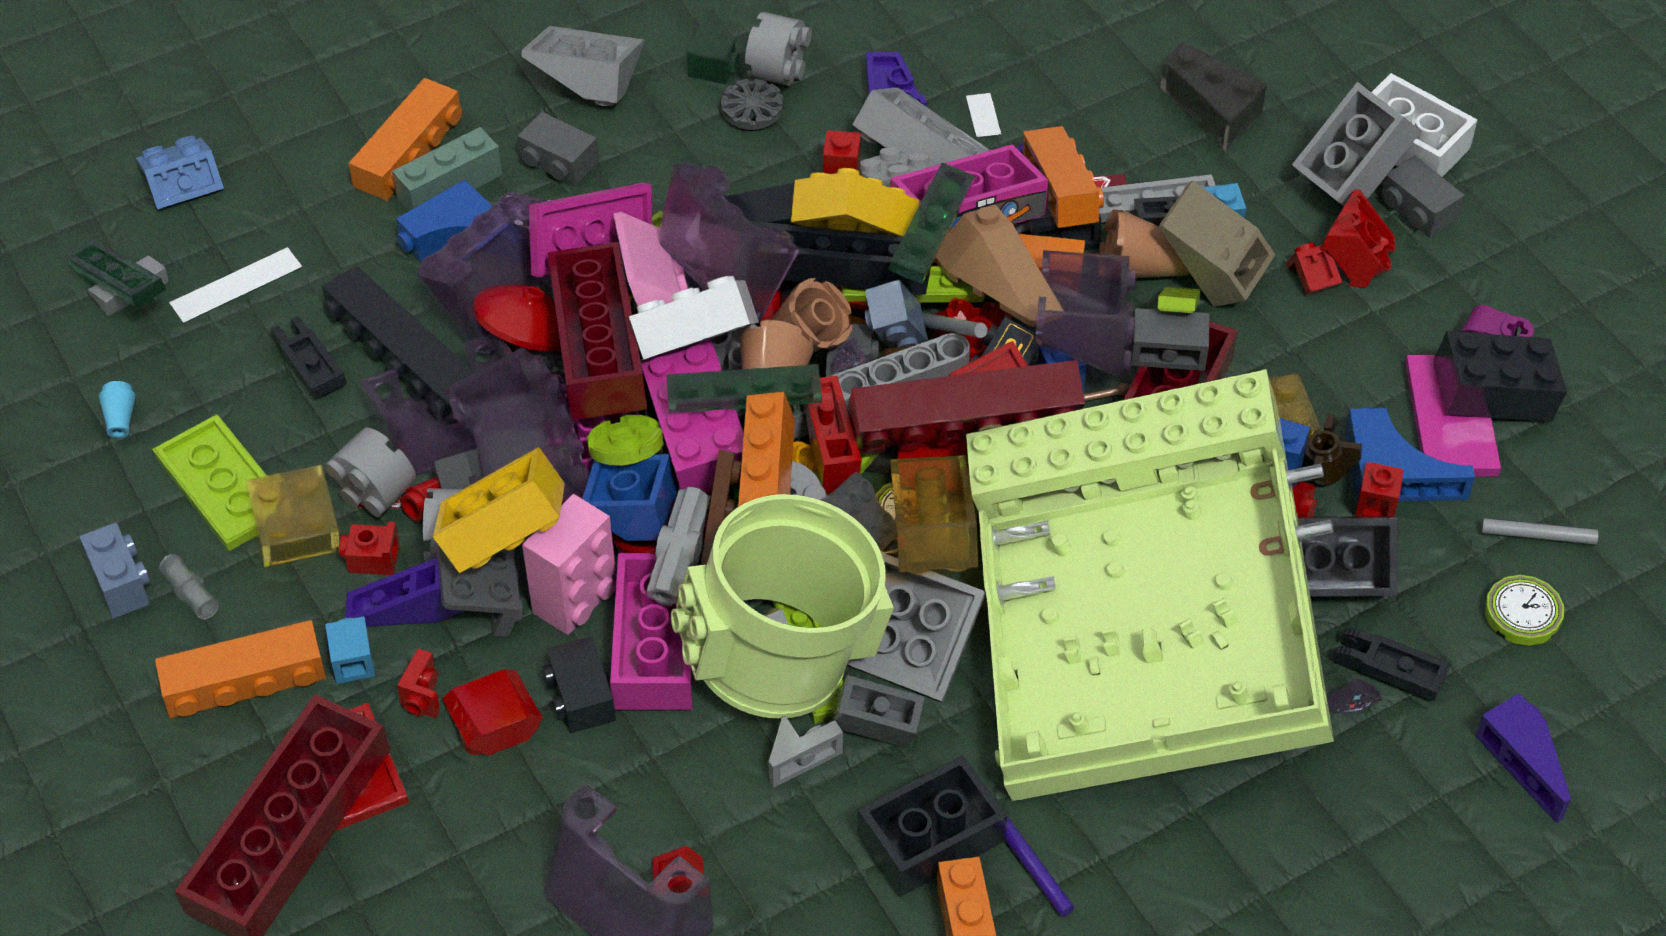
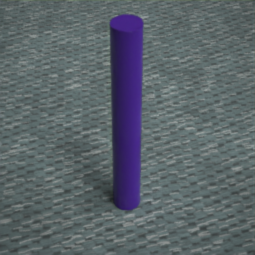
M1008 817L1005 841L1061 917L1069 915L1074 910V905Z

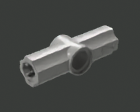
M693 487L679 489L668 526L663 525L660 530L656 545L657 560L647 588L648 597L654 599L659 604L667 606L677 604L678 587L680 584H683L687 567L697 566L703 547V529L707 521L711 496L705 494L701 489Z

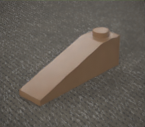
M996 205L982 207L979 210L963 214L932 252L933 261L949 279L956 283L961 280L973 286V293L980 297L984 295L990 296L1000 302V309L1031 327L1064 317V310L1015 227Z

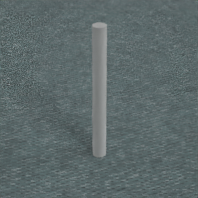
M922 313L925 328L977 338L985 337L988 331L987 326L983 323Z

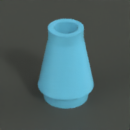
M108 382L103 385L102 391L98 395L107 427V435L112 438H123L129 435V426L136 394L132 391V386L126 382Z

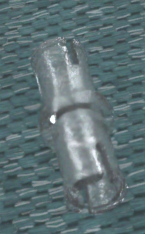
M170 554L160 562L159 571L174 586V594L181 601H186L199 619H209L218 611L219 602L204 587L203 578L198 573L192 572L179 555Z

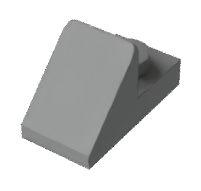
M785 715L782 717L769 758V782L773 788L843 753V731L834 720L824 726H815L808 730L804 736L799 737Z

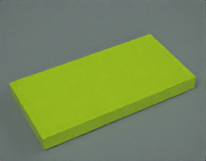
M218 414L152 449L157 461L228 552L294 515L293 508Z

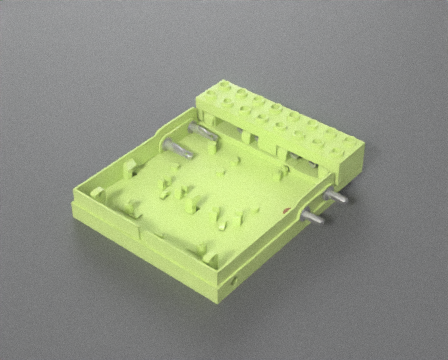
M1267 369L966 434L971 497L979 511L984 587L988 603L999 750L995 751V759L997 765L1003 771L1004 786L1012 801L1334 742L1301 543L1302 539L1333 533V525L1331 520L1299 526L1292 483L1321 478L1324 476L1321 464L1288 470L1278 405Z

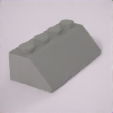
M898 87L872 90L852 124L862 131L861 137L876 145L880 143L885 148L897 147L901 153L927 154L929 157V167L990 151Z

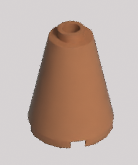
M1113 209L1103 230L1108 231L1106 241L1100 242L1098 272L1099 275H1102V278L1111 280L1187 276L1190 273L1157 225L1123 210Z
M809 278L792 290L771 320L784 321L803 329L802 336L807 340L811 336L814 344L813 353L837 347L847 340L852 332L853 324L849 326L848 315L852 312L843 293L833 284L827 281L820 283L814 281L816 278Z
M763 320L760 327L750 329L751 324L745 326L739 341L745 409L747 395L785 392L790 405L813 355V339L810 336L809 340L802 336L803 329L784 321Z

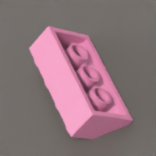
M622 212L614 213L626 276L637 306L654 300L664 299L665 304L673 302L672 294L689 289L676 241L669 242L664 229Z

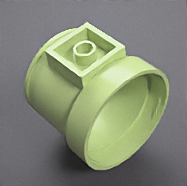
M780 494L764 496L746 502L732 511L723 520L715 535L707 565L687 567L683 584H680L678 587L676 609L671 611V624L674 632L680 634L683 643V660L686 665L691 666L695 680H704L718 697L741 711L760 717L782 719L784 715L787 718L802 716L823 706L837 691L849 660L876 656L894 607L885 587V565L881 551L870 533L856 519L843 510L818 499L800 495ZM764 599L785 603L803 611L822 627L805 628L783 624L758 613L743 601Z

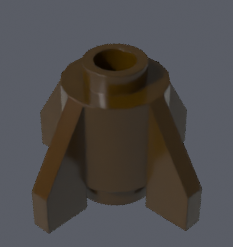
M1327 413L1324 430L1315 432L1307 441L1302 467L1321 464L1324 476L1312 479L1311 481L1318 485L1334 484L1361 460L1362 444L1344 441L1342 443L1335 435V414Z

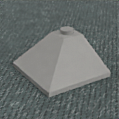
M548 26L522 49L521 57L584 99L594 100V103L597 105L611 106L625 95L641 54L644 40Z
M881 552L885 565V587L894 609L876 656L852 659L848 661L847 665L944 702L986 592Z

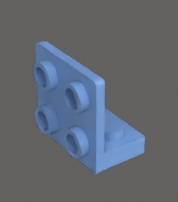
M195 136L183 137L175 141V146L165 149L162 146L151 147L142 151L143 156L136 158L139 167L145 174L157 209L224 189L212 150L202 138L196 139Z

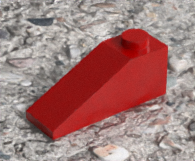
M838 376L801 380L800 386L814 468L825 492L832 493L850 475L855 472H861L862 459Z

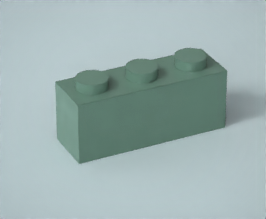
M479 127L393 170L392 174L397 200L409 212L464 179L476 189L502 176L499 146Z

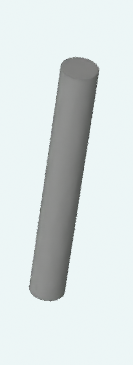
M1482 518L1481 533L1593 545H1596L1598 542V530L1486 518Z

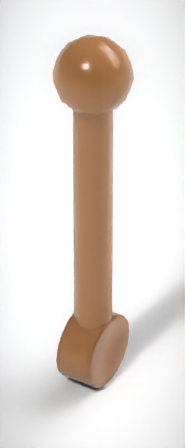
M1121 383L1118 388L1084 394V400L1088 401L1114 395L1125 397L1130 385Z

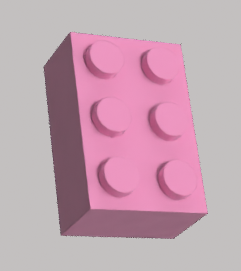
M572 494L562 504L558 522L546 531H535L522 544L532 613L566 635H569L578 625H583L589 619L592 610L602 600H607L612 596L616 589L617 580L610 516L575 494Z

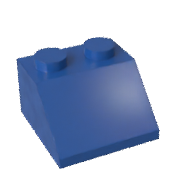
M653 455L638 463L622 466L606 465L594 460L582 499L609 515L611 531L624 540H658L663 525L668 526L678 491L670 455Z

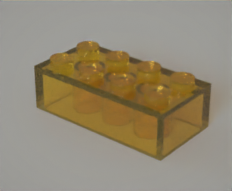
M966 455L890 460L892 504L899 572L908 571L913 574H922L929 570L939 569L959 572L967 568L978 567L977 524Z

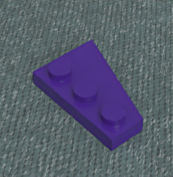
M866 52L865 64L868 96L875 89L898 87L927 107L924 95L919 94L916 89L914 78L899 52Z

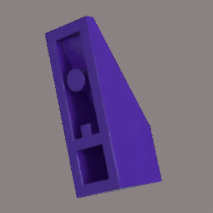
M437 558L347 592L345 618L365 617L366 625L369 627L437 622L464 611L449 610L442 605Z
M1518 693L1482 715L1475 737L1555 823L1563 820L1571 797L1546 720L1535 705L1528 703Z

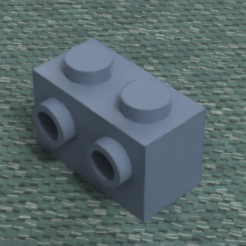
M900 280L865 290L869 307L868 310H865L866 323L870 331H875L878 334L881 342H886L896 352L928 341L920 302Z
M115 522L81 535L80 539L112 618H117L150 605L143 586L150 583L142 561L135 564L132 559L138 553L130 534L122 536L118 524Z

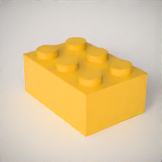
M841 168L838 169L836 174L830 175L826 173H811L810 178L795 180L791 222L806 227L916 237L919 200L906 195L904 189L884 186L882 180L860 176L859 171L855 169Z
M537 447L441 501L433 538L459 573L470 567L473 569L479 568L486 564L493 554L502 549H514L531 533L537 530L543 532L553 527L560 518L565 483L540 447Z

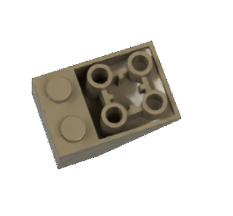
M1189 181L1158 226L1213 307L1246 301L1275 257V253L1256 226L1195 181Z

